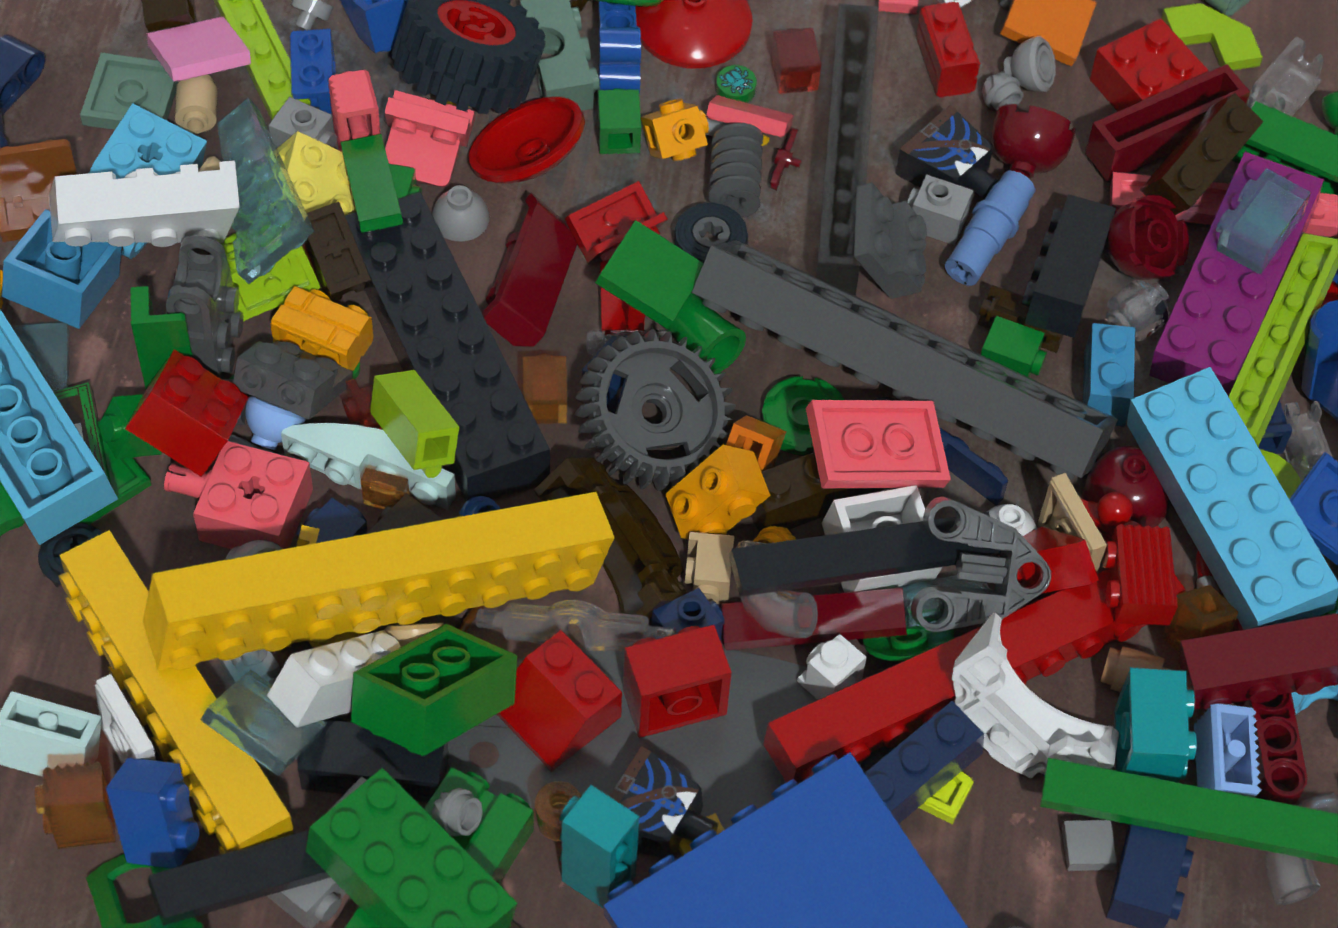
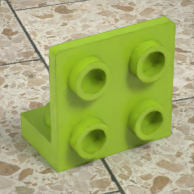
M291 215L285 218L281 216L270 218L263 222L259 229L245 235L243 233L230 235L225 238L224 243H221L231 271L233 287L239 288V305L237 310L243 313V321L283 305L294 286L306 291L321 288L320 282L302 245L296 223Z

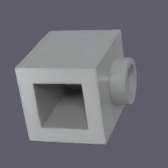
M291 97L288 98L269 124L271 147L274 152L297 131L333 148L336 144L337 135L334 133L333 116Z
M926 175L920 190L912 189L907 203L917 215L923 217L928 237L956 245L969 214L973 190Z

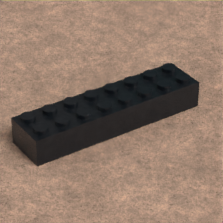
M421 192L398 199L403 220L402 225L361 233L357 212L346 215V220L371 278V281L366 283L364 290L402 370H415L459 425L454 464H448L451 472L455 474L456 483L465 501L475 496H485L493 499L546 479L550 475V448Z

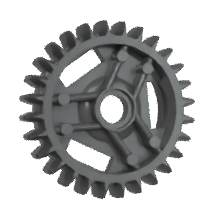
M654 329L648 331L643 338L638 331H635L627 340L621 336L612 343V346H605L598 353V357L588 364V372L579 381L583 388L577 392L575 399L584 403L576 410L575 416L587 419L579 427L578 432L590 433L592 439L585 445V448L589 449L597 446L601 452L596 460L602 462L608 459L612 463L608 472L609 475H613L619 469L624 471V484H628L635 476L639 477L640 490L648 487L652 481L657 491L663 490L669 483L673 488L721 445H726L729 434L726 432L731 430L733 423H735L733 419L726 416L735 409L736 405L724 402V398L732 392V388H721L719 385V381L725 376V372L716 374L712 372L710 368L715 362V358L703 361L699 357L702 346H698L692 352L686 349L687 337H683L677 344L672 343L671 331L666 332L659 341ZM670 369L677 372L690 384V386L696 393L699 402L678 380V378L670 371ZM613 374L625 379L615 413L608 411L606 398ZM653 403L657 405L662 411V422L659 424L649 423L642 415L643 404ZM683 445L686 457L667 460L649 457L647 450Z

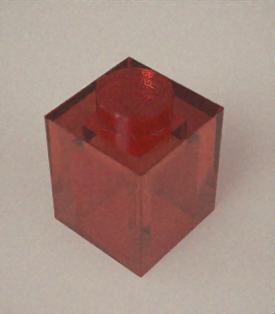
M813 28L774 31L771 60L778 93L817 91L821 62Z

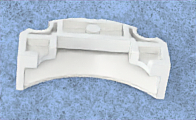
M992 613L955 660L952 676L956 695L955 704L983 731V747L989 752V755L1004 766L1030 778H1033L1037 773L1045 774L1048 758L1105 769L1114 767L1119 732L1113 726L1095 724L1068 715L1052 707L1033 693L1022 682L1006 657L1007 649L1002 645L1000 635L1002 618L997 613Z

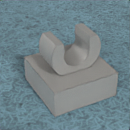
M265 649L244 653L233 660L224 661L219 659L240 696L278 677L281 672L280 666L273 654Z

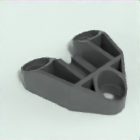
M946 497L935 498L925 508L923 523L926 530L932 536L944 541L963 543L967 546L1000 549L1001 553L1000 556L960 552L959 560L956 562V569L958 570L957 579L995 583V590L951 585V588L926 587L920 590L913 598L911 614L914 621L924 629L938 632L985 623L994 612L1004 619L1043 593L1049 586L1051 570L1048 563L1016 528ZM950 506L956 511L954 526L948 532H941L934 524L935 514L942 507ZM1027 562H1034L1040 570L1039 579L1031 587H1022L1017 580L1018 569ZM930 598H941L944 602L942 615L936 622H927L922 615L923 604Z

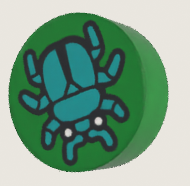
M727 66L717 75L716 93L718 96L748 103L756 93V76L745 66Z

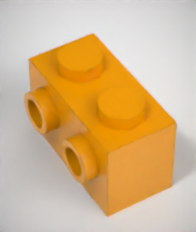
M721 445L665 494L679 534L684 539H689V532L726 535L727 531L742 519L752 515L756 507L771 496L755 453L728 445Z

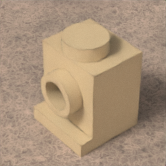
M689 532L685 584H694L693 590L700 588L708 601L713 600L717 604L728 603L732 568L729 554L731 549H733L734 536Z

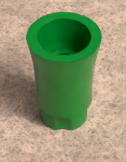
M691 292L670 327L665 329L668 332L671 331V335L677 342L683 337H687L686 349L691 352L698 346H702L699 357L703 361L715 358V362L710 369L714 374L720 373L738 358L745 346L746 334L716 311L702 304L703 300Z

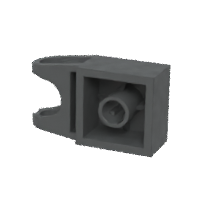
M187 236L181 242L178 256L179 264L173 287L168 293L166 314L184 313L186 315L194 359L203 368L220 379H224L225 373H232L234 368L235 348L232 347L234 337L240 338L243 330V313L237 312L239 288L233 287L231 271L222 244L205 236ZM191 249H204L212 255H200Z

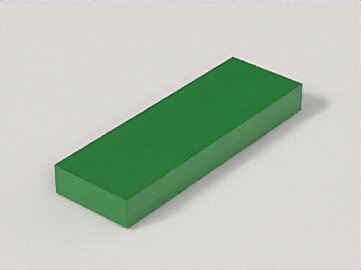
M378 134L340 142L361 233L402 225L401 210L382 135Z

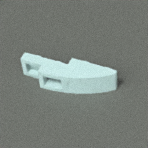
M308 423L292 425L281 432L284 456L309 462L310 468L326 474L329 479L337 484H349L362 490L369 477H372L377 483L386 488H398L412 494L416 500L425 505L432 506L435 504L446 510L449 509L456 497L454 473L442 468L438 476L428 478L422 469L413 470L384 430L352 424Z

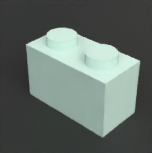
M11 691L0 711V765L83 787L99 754L102 716Z

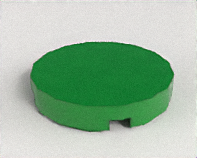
M795 376L778 382L767 393L761 417L763 422L787 431L780 448L781 450L799 456L814 453L806 407L812 400H844L838 389L822 379L814 378V381L809 379L803 380V376Z

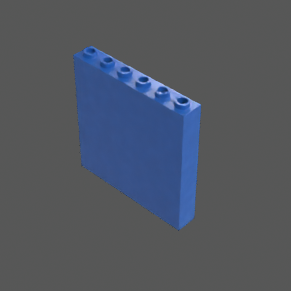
M851 752L840 759L835 754L825 758L812 768L811 771L814 775L800 784L795 779L786 782L771 794L774 800L759 809L754 804L744 808L731 818L732 826L719 834H716L714 830L702 834L689 845L692 849L690 852L677 860L673 855L663 858L648 870L651 876L636 885L632 881L621 884L607 895L609 902L603 905L604 916L612 928H968Z

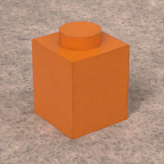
M746 415L733 423L726 445L753 451L762 472L774 467L787 431Z

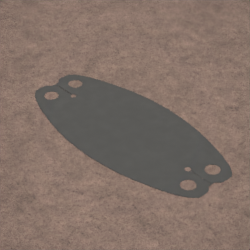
M634 643L581 647L580 649L622 691L621 718L551 772L510 728H503L508 726L496 714L480 723L479 725L481 726H475L449 741L447 764L450 768L453 767L464 774L466 772L478 774L488 782L490 786L488 791L496 796H499L500 793L504 795L507 793L515 794L524 799L531 809L560 818L563 809L570 799L574 796L581 798L590 785L610 796L640 747L643 746L698 783L702 788L703 809L700 814L707 817L716 813L725 830L733 825L730 820L734 815L754 804L759 809L774 800L771 794L786 783L763 745L768 723L817 701V699L797 682L798 677L807 670V667L772 657L723 649L732 672L727 715L639 738L623 692L625 647L632 646ZM524 658L517 659V668ZM479 742L492 743L498 749V760L489 768L476 767L470 761V749ZM884 746L871 752L870 756L860 763L859 766L861 769L873 767L891 752L893 748L888 749Z

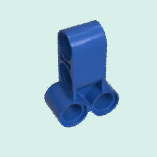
M599 1L600 90L639 89L640 95L641 32L640 27H637L636 8L634 5Z

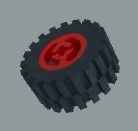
M408 0L393 47L392 59H395L394 67L396 71L404 72L402 79L407 84L417 83L416 91L424 96L429 93L437 96L435 102L445 106L447 101L457 104V110L466 112L469 107H475L478 114H488L490 108H493L497 113H504L507 111L508 106L514 110L520 106L521 101L524 102L526 100L545 47V33L543 29H538L539 22L535 17H526L527 10L521 5L511 6V0Z

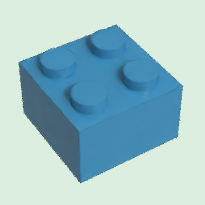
M45 209L3 261L2 297L80 329L118 279L122 247L112 246L108 242H90L84 246H69L65 242H53L50 211Z

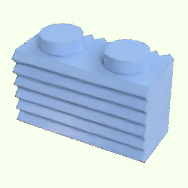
M1218 703L1211 704L1207 712H1204V715L1201 716V719L1194 723V731L1197 738V787L1254 798L1261 792V789L1257 786L1261 782L1257 778L1260 774L1257 770L1260 763L1256 760L1259 754L1255 751L1259 747L1255 743L1258 737L1254 734L1258 729L1254 726L1257 720L1253 717L1257 712L1253 708Z

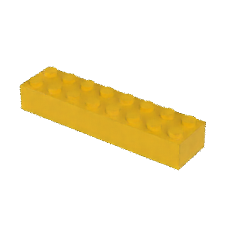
M108 530L59 555L65 573L58 577L68 596L65 600L73 617L77 622L83 620L89 630L86 634L96 654L99 657L105 654L110 664L107 667L109 673L113 676L121 691L127 690L132 699L129 705L141 726L143 727L148 724L154 735L151 737V741L162 761L170 760L171 763L180 764L184 783L189 789V797H193L199 808L196 810L198 819L208 835L216 834L222 845L218 848L220 854H226L293 835L294 831L289 812L197 667L194 665L183 670H177L173 667L157 670L143 624L149 591L111 531Z

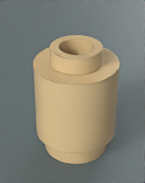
M207 74L181 80L176 87L175 121L177 125L191 133H202L213 128L217 118V87L212 77Z

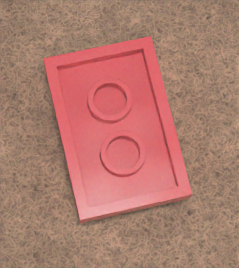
M812 400L806 407L822 488H903L917 485L918 488H944L950 482L951 478L934 401Z

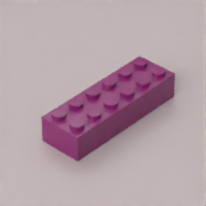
M1244 152L1155 348L1149 376L1172 383L1211 367L1229 397L1302 234L1306 232L1317 207L1324 179Z

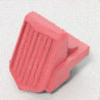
M395 90L393 98H388L384 112L387 126L391 127L385 148L389 164L415 168L416 182L440 188L447 187L451 181L461 146L467 147L475 122V111L469 109L467 112L457 110V106L450 104L445 106L435 102V100Z

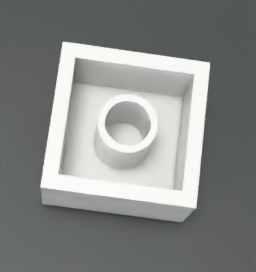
M917 485L833 500L822 521L825 535L921 522L923 521L925 507ZM943 567L841 582L844 593L903 588V592L931 587Z

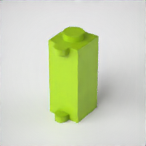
M415 370L374 376L370 413L413 470L422 469L428 478H434L440 474L442 465L454 464L459 425Z

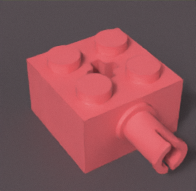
M230 441L220 451L213 469L208 473H204L202 477L188 468L172 463L169 466V471H172L173 474L167 472L164 480L165 491L199 498L193 513L199 541L228 549H233L253 540H267L278 544L282 549L290 548L313 491L309 462Z

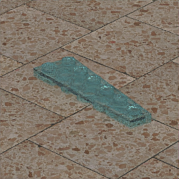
M247 98L220 120L217 126L221 156L224 158V161H235L240 208L231 225L237 234V239L233 241L236 269L238 275L250 284L259 276L267 274L274 267L275 263L292 249L302 246L308 236L315 231L259 108Z

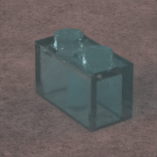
M1266 168L1257 181L1250 179L1239 195L1238 201L1240 204L1234 211L1227 209L1216 227V231L1220 233L1216 250L1261 275L1304 216L1311 192Z

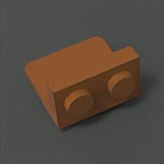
M46 140L40 143L0 148V234L2 242L21 240L45 209L50 211L49 193L55 176L77 175L71 144L68 140Z

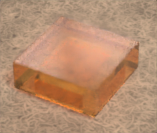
M370 468L365 469L361 479L363 503L365 505L384 510L388 505L396 504L406 493L410 495L408 479Z

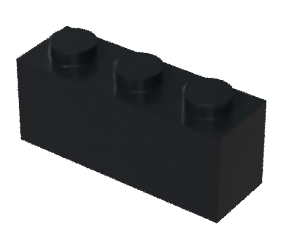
M331 717L305 725L297 770L301 789L345 794L361 777L368 780L383 768L415 801L429 802L445 778L449 748L447 742L431 753L421 756L409 752L406 748L384 737L376 736L361 726L346 722L338 717Z

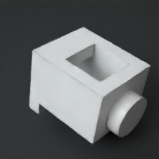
M839 634L833 640L826 643L822 642L812 650L806 659L808 664L807 670L798 677L797 682L817 700H820L862 681L867 657Z

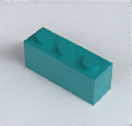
M590 785L581 798L574 796L570 799L560 816V821H562V834L560 836V841L562 842V853L560 856V861H562V882L604 909L603 905L609 902L607 895L621 884L632 881L636 876L639 815Z

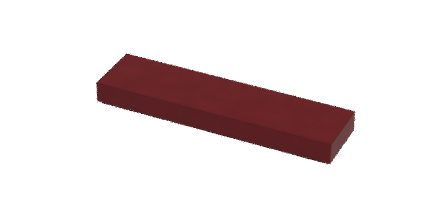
M903 588L722 603L726 651L828 642L839 634L846 640L907 635Z

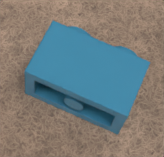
M1092 323L1084 351L1083 403L1118 419L1115 426L1125 427L1130 400L1134 398L1135 327Z

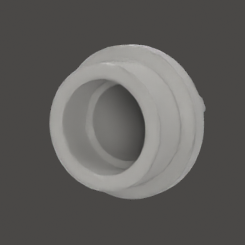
M1003 72L989 76L982 88L986 106L997 111L1003 105H1018L1024 96L1020 89L1021 84L1019 80Z
M457 788L450 792H441L439 799L434 801L435 806L432 809V817L450 836L469 835L478 827L482 817V805L469 790Z

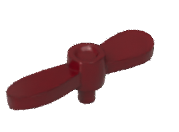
M796 128L790 130L784 149H778L774 164L777 166L771 179V189H778L784 168H789V165L800 167L802 160L792 157L793 153L791 152L798 133Z

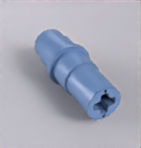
M1016 171L1004 172L998 183L993 185L986 198L977 202L972 211L973 218L965 228L963 237L945 263V270L955 281L968 286L975 285L994 255L999 253L1007 239L1015 236L1019 229V220L1028 208L1029 201L1035 193V186L1027 176Z

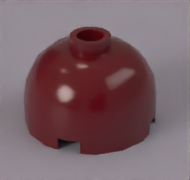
M1017 104L1000 106L996 111L991 135L993 148L999 159L1011 167L1010 171L1022 173L1028 178L1034 177V173L1041 174L1056 169L1067 157L1072 147L1076 129L1074 127L1069 130L1071 122L1067 118L1041 107L1030 105L1028 113L1015 112Z
M1147 195L1127 203L1114 214L1109 223L1110 229L1106 242L1113 263L1122 273L1137 280H1155L1172 276L1176 273L1174 271L1177 266L1184 265L1189 249L1188 230L1184 219L1177 221L1175 214L1171 211V209L1176 207L1168 199L1160 195Z
M1120 446L1103 453L1088 472L1082 493L1084 500L1096 503L1107 493H1122L1130 499L1133 506V514L1130 520L1141 524L1143 527L1149 525L1152 528L1158 526L1166 517L1171 502L1142 450L1137 446Z

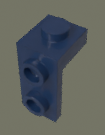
M940 428L949 471L997 506L1004 499L1008 484L1007 477L1004 476L998 466L984 461L972 452L962 439L951 436Z

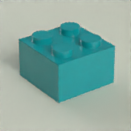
M1144 668L1129 669L1114 709L1115 729L1119 732L1116 749V771L1141 776L1148 775L1177 783L1179 780H1185L1188 759L1194 760L1197 746L1196 732L1189 731L1188 717H1192L1194 712L1195 695L1193 689H1187L1186 671Z

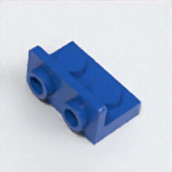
M331 29L293 31L290 33L292 96L296 100L310 99L311 106L319 107L320 110L332 115L328 79L332 75H336V64Z

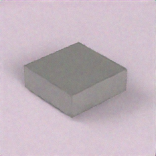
M1110 820L1064 821L1062 833L1067 871L1115 869L1117 862Z

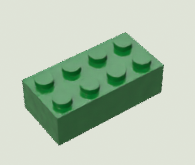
M383 768L309 828L306 852L380 928H509L518 903Z

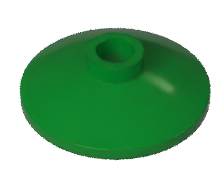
M912 614L905 615L907 635L863 639L864 648L871 655L880 659L901 663L954 639V629L938 632L926 630L916 623ZM923 615L927 622H936L939 617Z

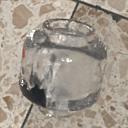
M1136 279L1109 298L1107 304L1108 312L1105 315L1108 325L1135 327V342L1143 341L1168 322L1169 309L1167 305L1170 303V298L1165 289L1158 283L1150 284L1146 280Z

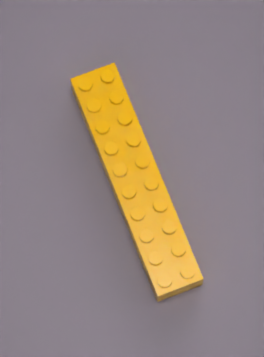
M597 492L184 567L152 574L143 624L157 670L171 667L183 670L196 665L198 662L217 658L224 661L233 660L244 653L262 649L270 652L278 651L289 644L308 640L314 643L329 640L334 635L353 631L357 634H364L377 629L379 626L394 623L409 625L424 617L439 614L449 617L457 615L465 609L480 606L495 608L505 604L507 601L525 597L530 600L540 599L555 591L566 589L580 591L594 584L615 537Z

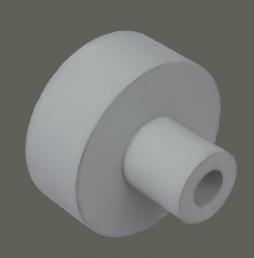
M293 0L291 5L302 10L296 25L307 30H311L316 17L328 21L334 8L321 0Z

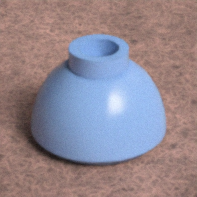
M254 396L249 397L246 403L245 416L247 424L253 433L251 442L267 449L276 450L278 443L282 442L281 432L283 429L292 425L304 424L306 420L304 417Z

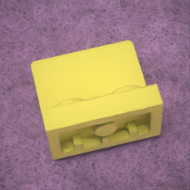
M299 131L294 133L275 150L258 220L265 222L270 218L290 216L292 213L303 215L336 202L340 203L345 216L355 213L356 208L342 151Z

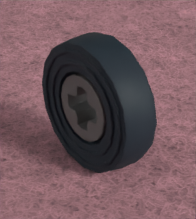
M702 203L687 209L678 218L673 235L674 245L703 263L711 245L735 240L748 245L746 223L740 214L726 205L717 203ZM708 232L713 236H718V239L711 242L709 237H704V235Z

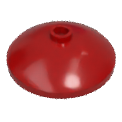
M663 0L657 6H636L637 27H640L641 44L654 57L673 66L701 69L720 65L740 53L751 35L752 12L747 0Z
M545 97L523 103L516 109H510L496 118L477 136L469 152L470 165L479 178L493 183L511 184L540 177L559 165L576 147L584 130V115L576 102L565 97Z

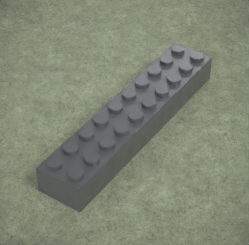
M737 240L711 245L692 290V293L704 298L702 301L704 306L721 313H725L726 310L734 312L741 316L739 321L752 329L763 331L765 327L779 334L777 339L781 343L796 349H801L803 345L817 352L816 359L827 365L839 367L841 363L855 370L854 377L867 384L877 386L879 382L893 388L892 394L900 400L934 401L938 418L955 423L956 419L972 426L970 431L974 435L988 441H994L995 438L1011 444L1010 451L1028 460H1034L1036 456L1050 463L1049 469L1058 475L1066 473L1069 479H1074L1075 475L1082 478L1091 470L1093 464L1102 455L1118 419Z

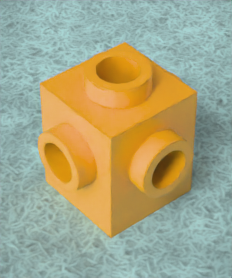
M681 98L659 104L660 111L641 116L649 152L653 157L660 159L672 157L673 161L684 160L697 155V148L708 145L705 134L709 132V125L704 112L699 110L698 105L683 103Z

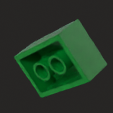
M444 624L353 672L351 722L371 731L376 736L384 737L406 748L411 753L425 756L514 704L518 655L451 625Z

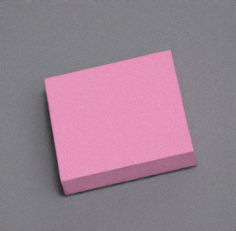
M224 16L147 33L149 48L174 82L251 64L250 50Z

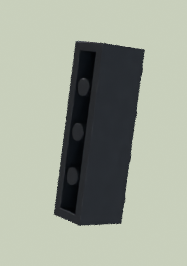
M1068 194L1063 210L1059 208L1054 209L1049 229L1043 240L1040 256L1038 255L1031 280L1027 284L1022 305L1029 307L1025 324L1075 338L1106 245L1110 229L1109 223L1115 214L1116 207Z

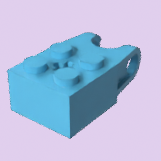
M132 103L94 161L89 173L112 171L116 174V179H121L127 174L136 171V169L153 168L154 172L158 175L180 172V165L198 164L199 170L203 164L207 141ZM134 242L131 245L123 246L121 255L133 259L147 243Z

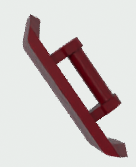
M531 192L524 200L529 209L521 230L511 234L508 238L506 254L494 286L489 289L486 297L488 306L482 312L486 323L511 345L534 347L543 338L577 246V242L568 225Z

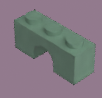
M520 0V5L527 10L526 17H535L539 22L538 29L544 30V41L546 43L543 53L555 55L552 58L541 59L537 67L538 89L541 98L565 97L576 102L581 111L593 109L594 92L600 90L599 77L596 67L589 68L588 61L591 59L590 47L587 37L580 38L579 31H581L582 25L578 7L572 8L569 0Z

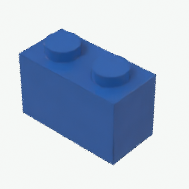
M127 758L106 787L126 862L164 868L179 867L190 851L196 847L199 839V827L193 818L189 802V789L184 783L180 764Z

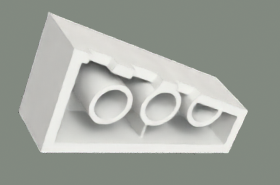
M235 161L219 162L220 170L200 172L198 164L180 165V172L166 175H158L154 172L153 168L136 169V171L127 174L121 179H116V174L112 171L55 176L49 193L53 242H65L69 246H84L90 242H108L112 246L123 247L137 242L152 243L157 247H168L181 243L182 239L187 236L197 235L224 243L240 208Z

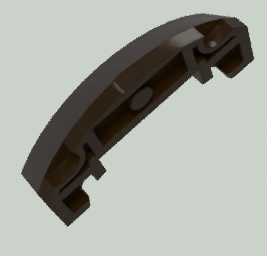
M566 458L534 489L537 496L543 501L597 492L615 537L602 566L607 572L617 594L622 614V627L626 634L652 621L653 610L687 593V590L677 579L684 572V569L670 537L643 500L627 484L620 485L609 476L603 464L594 458Z

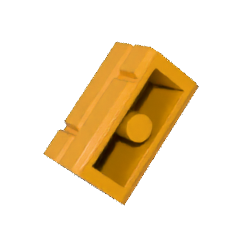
M297 286L293 287L286 297L284 305L279 307L270 323L273 343L277 340L294 343L303 351L317 357L332 359L339 366L354 371L360 362L361 356H364L374 338L372 317H369L362 308L356 305L345 307L331 301L320 290L312 289L306 291Z

